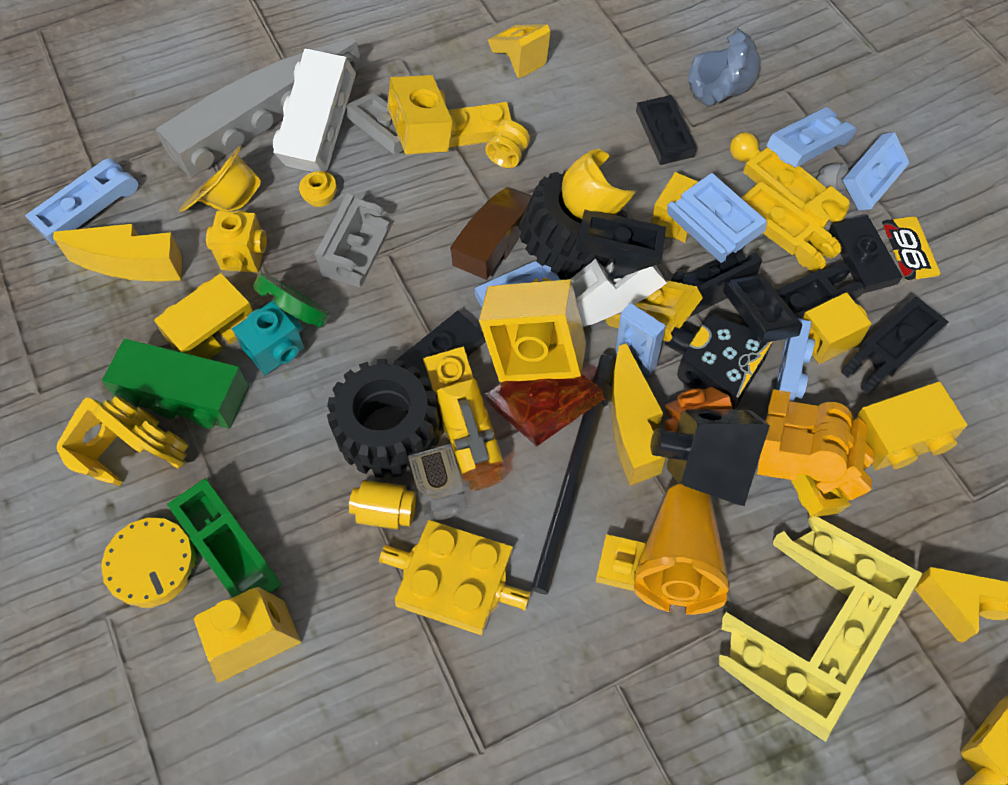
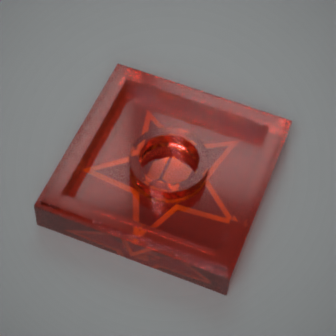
M583 374L575 378L566 379L545 378L529 381H504L485 394L489 405L536 447L604 400L602 389Z

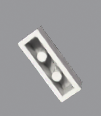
M304 49L301 61L297 62L294 69L295 82L291 95H288L284 102V118L281 128L276 131L273 139V153L285 166L310 172H327L356 75L347 57Z

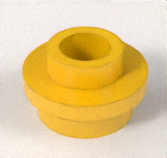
M315 171L302 178L299 183V191L301 197L310 205L323 207L333 201L337 192V184L331 174L324 171Z

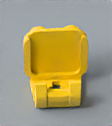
M115 395L111 401L106 400L104 403L89 397L85 398L74 412L57 443L56 449L68 469L120 486L123 481L97 460L118 436L139 453L145 449L153 455L168 461L177 469L185 466L186 461L184 458L187 456L185 450L189 445L171 431L167 430L165 433L157 426L160 421L141 407L136 409L130 403ZM100 424L98 434L89 442L83 443L86 432Z

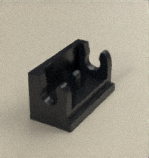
M741 248L736 253L732 252L727 255L724 262L720 263L716 260L686 276L684 271L680 270L672 275L671 281L697 286L703 299L689 317L727 299L723 293L725 280L757 275L762 259L756 252L745 259L743 248Z

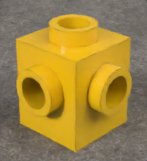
M217 211L213 226H209L206 232V245L212 251L220 270L258 273L263 253L267 247V234L265 230L261 229L255 213Z

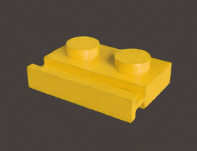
M666 280L667 284L635 304V306L665 325L663 341L670 342L673 338L671 335L675 327L680 328L703 299L697 286ZM621 312L604 319L608 326L619 329Z

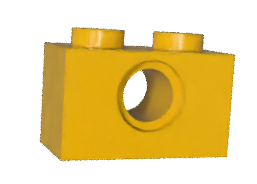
M433 75L390 77L387 109L405 155L448 152L450 136L455 135L456 122L454 114L449 113L446 107L445 94L443 90H439Z

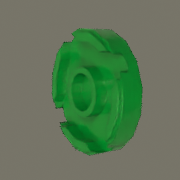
M260 272L253 284L254 290L261 296H266L267 292L275 296L273 302L277 304V307L310 325L314 324L319 328L325 327L331 317V313L317 302L266 273Z

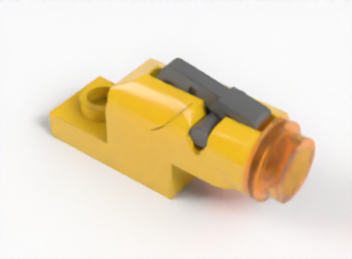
M464 347L423 358L432 391H435L447 439L450 441L463 482H468L470 491L485 489L503 482L502 471L505 469L503 458Z

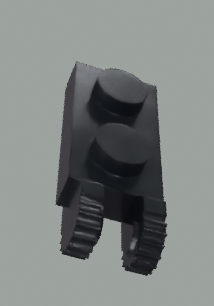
M844 262L824 271H821V269L775 291L795 316L802 319L805 312L846 292L853 301L857 300V298L864 294L866 288L860 281H856L836 290L834 285L842 282L851 273V269Z
M914 297L863 343L859 352L846 363L841 373L849 378L855 375L867 360L870 359L880 368L875 374H871L865 380L861 388L867 395H870L889 376L893 377L939 335L949 321L919 298Z

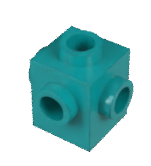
M273 301L263 308L254 310L245 320L231 328L241 349L264 376L281 364L291 362L304 349L299 335L303 330L300 322L293 315L287 312L283 313Z

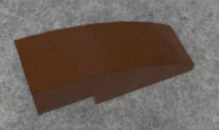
M506 187L489 199L475 213L451 245L452 266L488 280L499 260L507 259L520 238L522 231L519 230V223L531 197Z

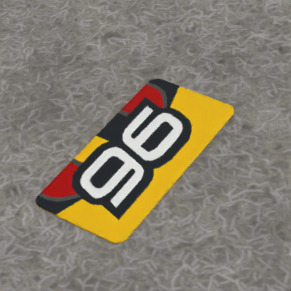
M912 216L884 220L882 222L906 280L935 277L941 274L917 217Z

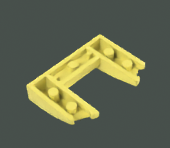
M809 517L808 523L812 529L811 532L792 541L786 532L783 531L776 535L773 545L818 578L848 596L847 601L810 662L726 612L722 618V630L732 633L730 657L719 655V665L780 712L826 742L892 626L896 623L914 592L923 573L819 517Z

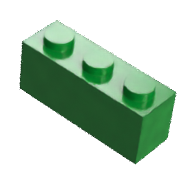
M125 338L121 342L102 379L104 385L112 393V399L117 395L135 408L137 406L150 408L156 414L169 419H174L176 415L189 418L193 423L208 429L214 428L215 425L230 429L249 388L238 366Z

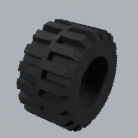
M566 171L563 174L553 172L550 173L549 177L544 176L539 181L521 217L522 219L519 223V230L522 231L520 239L522 243L527 244L526 251L529 255H534L537 258L536 262L541 266L552 267L550 271L556 274L563 272L566 277H574L594 259L602 266H606L610 258L576 251L582 219L574 216L564 203L562 181ZM624 210L616 214V216L628 218L627 212Z
M377 359V365L369 366L368 361L359 364L360 370L356 373L351 369L344 374V384L337 382L332 389L335 397H329L327 407L330 412L327 414L328 423L340 453L342 452L344 459L350 465L355 463L359 472L367 474L372 469L375 477L384 478L387 471H392L393 477L401 476V469L409 467L412 472L409 459L432 453L431 446H437L439 441L438 430H441L436 395L435 391H432L431 382L426 376L421 378L420 370L413 365L406 369L404 361L395 359L393 365L387 364L386 359ZM397 407L408 412L402 422L387 430H372L363 426L367 417L380 408ZM416 458L414 459V461H413V459H412V460H411V461H412V465H413V468H414V470H415L414 461H415V464H416V468H418L417 461H416Z

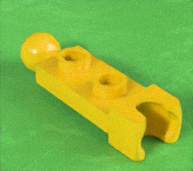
M743 132L735 135L729 146L730 154L735 160L746 162L743 173L756 184L761 181L811 216L823 229L829 220L833 223L843 221L849 210L850 202L834 187L829 186L826 188L802 167L794 168L792 165L783 162L768 147L763 151L759 150V141L753 134Z

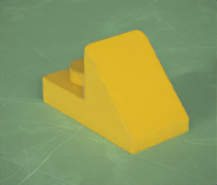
M548 24L514 25L487 40L492 53H506L509 56L516 76L522 78L546 64L551 31Z
M930 567L922 574L915 588L918 595L958 642L963 643L979 632V615L991 620L1008 619V582Z

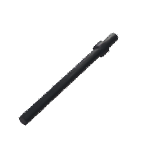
M602 354L600 356L594 379L588 382L584 394L586 406L531 586V590L539 594L547 595L549 593L601 411L609 403L612 387L609 384L616 363V358L610 354Z

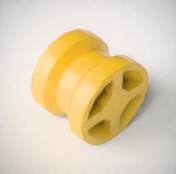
M503 120L499 122L494 130V137L488 141L485 152L492 162L501 167H516L522 157V151L527 148L530 142V135L519 123Z

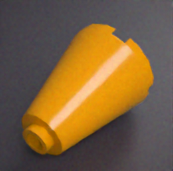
M682 484L668 489L634 572L635 594L646 604L670 612V605L686 607L685 614L697 615L712 612L726 603L730 583L711 495Z

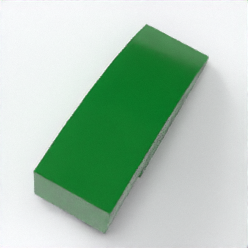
M206 478L167 503L169 509L189 535L190 540L232 598L252 588L260 587L272 593L282 586V583Z

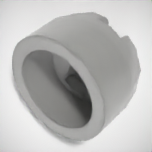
M845 164L824 166L820 170L817 180L826 188L832 186L843 195L847 188L842 180L849 173L848 167Z

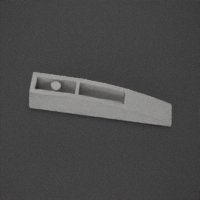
M353 38L311 49L347 57L355 72L362 68L357 41ZM303 52L247 74L213 92L157 127L155 130L166 153L192 178L234 151L239 145L242 146L284 118L283 107L285 99L288 95H291L295 82L294 69L297 62L301 61Z

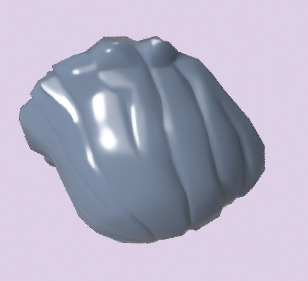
M739 28L727 37L730 44L729 48L702 52L693 58L688 78L689 85L691 86L690 90H692L695 99L702 101L707 106L713 105L716 101L721 103L727 97L743 94L757 80L761 60L756 51V45L751 40V37Z

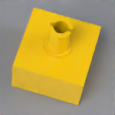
M536 278L531 283L487 287L479 322L499 382L581 378L586 339L571 279L551 281L550 279L542 278V282H540L539 278Z

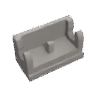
M346 194L315 253L323 277L362 287L391 229L389 221L380 217H374L381 216L384 210L382 207L371 202L356 199L354 195Z

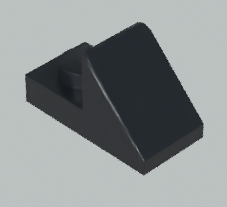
M584 209L576 251L612 258L613 264L610 279H617L660 264L663 255L666 227Z

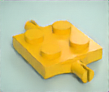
M431 520L427 521L419 543L410 553L386 544L380 554L379 562L381 564L384 563L403 570V580L394 599L396 607L483 636L490 614L498 607L500 602L526 611L531 597L530 591L506 585V570L513 554L512 546Z

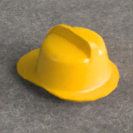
M239 145L222 168L183 203L179 209L180 213L197 201L217 210L230 212L240 209L248 203L259 188L261 179L237 155L242 146Z

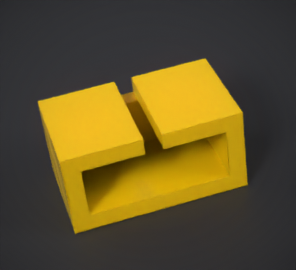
M220 273L210 281L202 283L197 290L177 304L169 306L161 315L154 319V322L175 351L211 359L223 350L212 334L218 332L229 345L237 339L231 328L245 320L253 310L242 294Z
M940 381L863 407L855 418L860 417L868 426L866 443L875 452L874 462L872 463L875 471L892 465L893 469L903 468L916 461L918 455L931 452L933 456L945 453L957 445L956 438L968 426Z

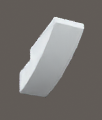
M594 259L571 278L582 327L598 323L622 312L629 303L635 305L667 284L657 266L655 265L617 279H610L613 262L604 268Z

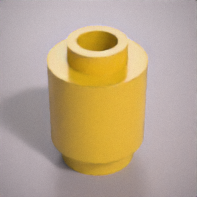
M363 480L360 488L354 487L352 489L349 513L355 514L357 524L397 530L401 526L411 527L415 515L417 493L416 491L407 490L405 485Z

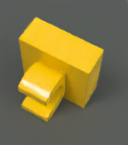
M606 534L596 582L634 591V572L646 543Z

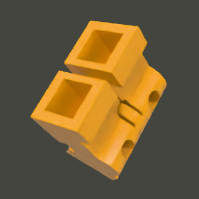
M773 389L766 422L770 427L759 458L757 475L797 481L798 474L809 475L816 480V486L824 494L837 488L848 500H853L868 493L872 489V479L864 469L874 462L875 452L866 443L868 426L861 418L853 420L851 411L841 403L826 402L816 406L790 401L791 392Z

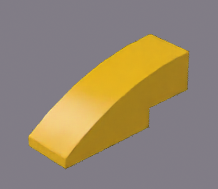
M133 224L53 232V239L66 258L88 270L128 280L154 282L181 280L183 255L171 232L139 236Z
M627 343L618 346L611 392V418L619 460L631 486L660 475L666 458L652 455L650 449L652 435L660 427L663 412Z

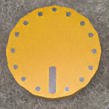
M144 518L132 522L117 532L105 548L101 563L103 582L113 596L129 605L138 606L139 608H152L168 603L181 593L189 582L187 578L191 574L192 568L194 569L196 562L194 545L179 525L165 518Z

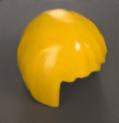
M600 148L588 151L578 158L568 168L563 177L562 197L569 211L582 219L584 209L616 215L635 194V190H621L607 182L600 167L608 159L609 154Z

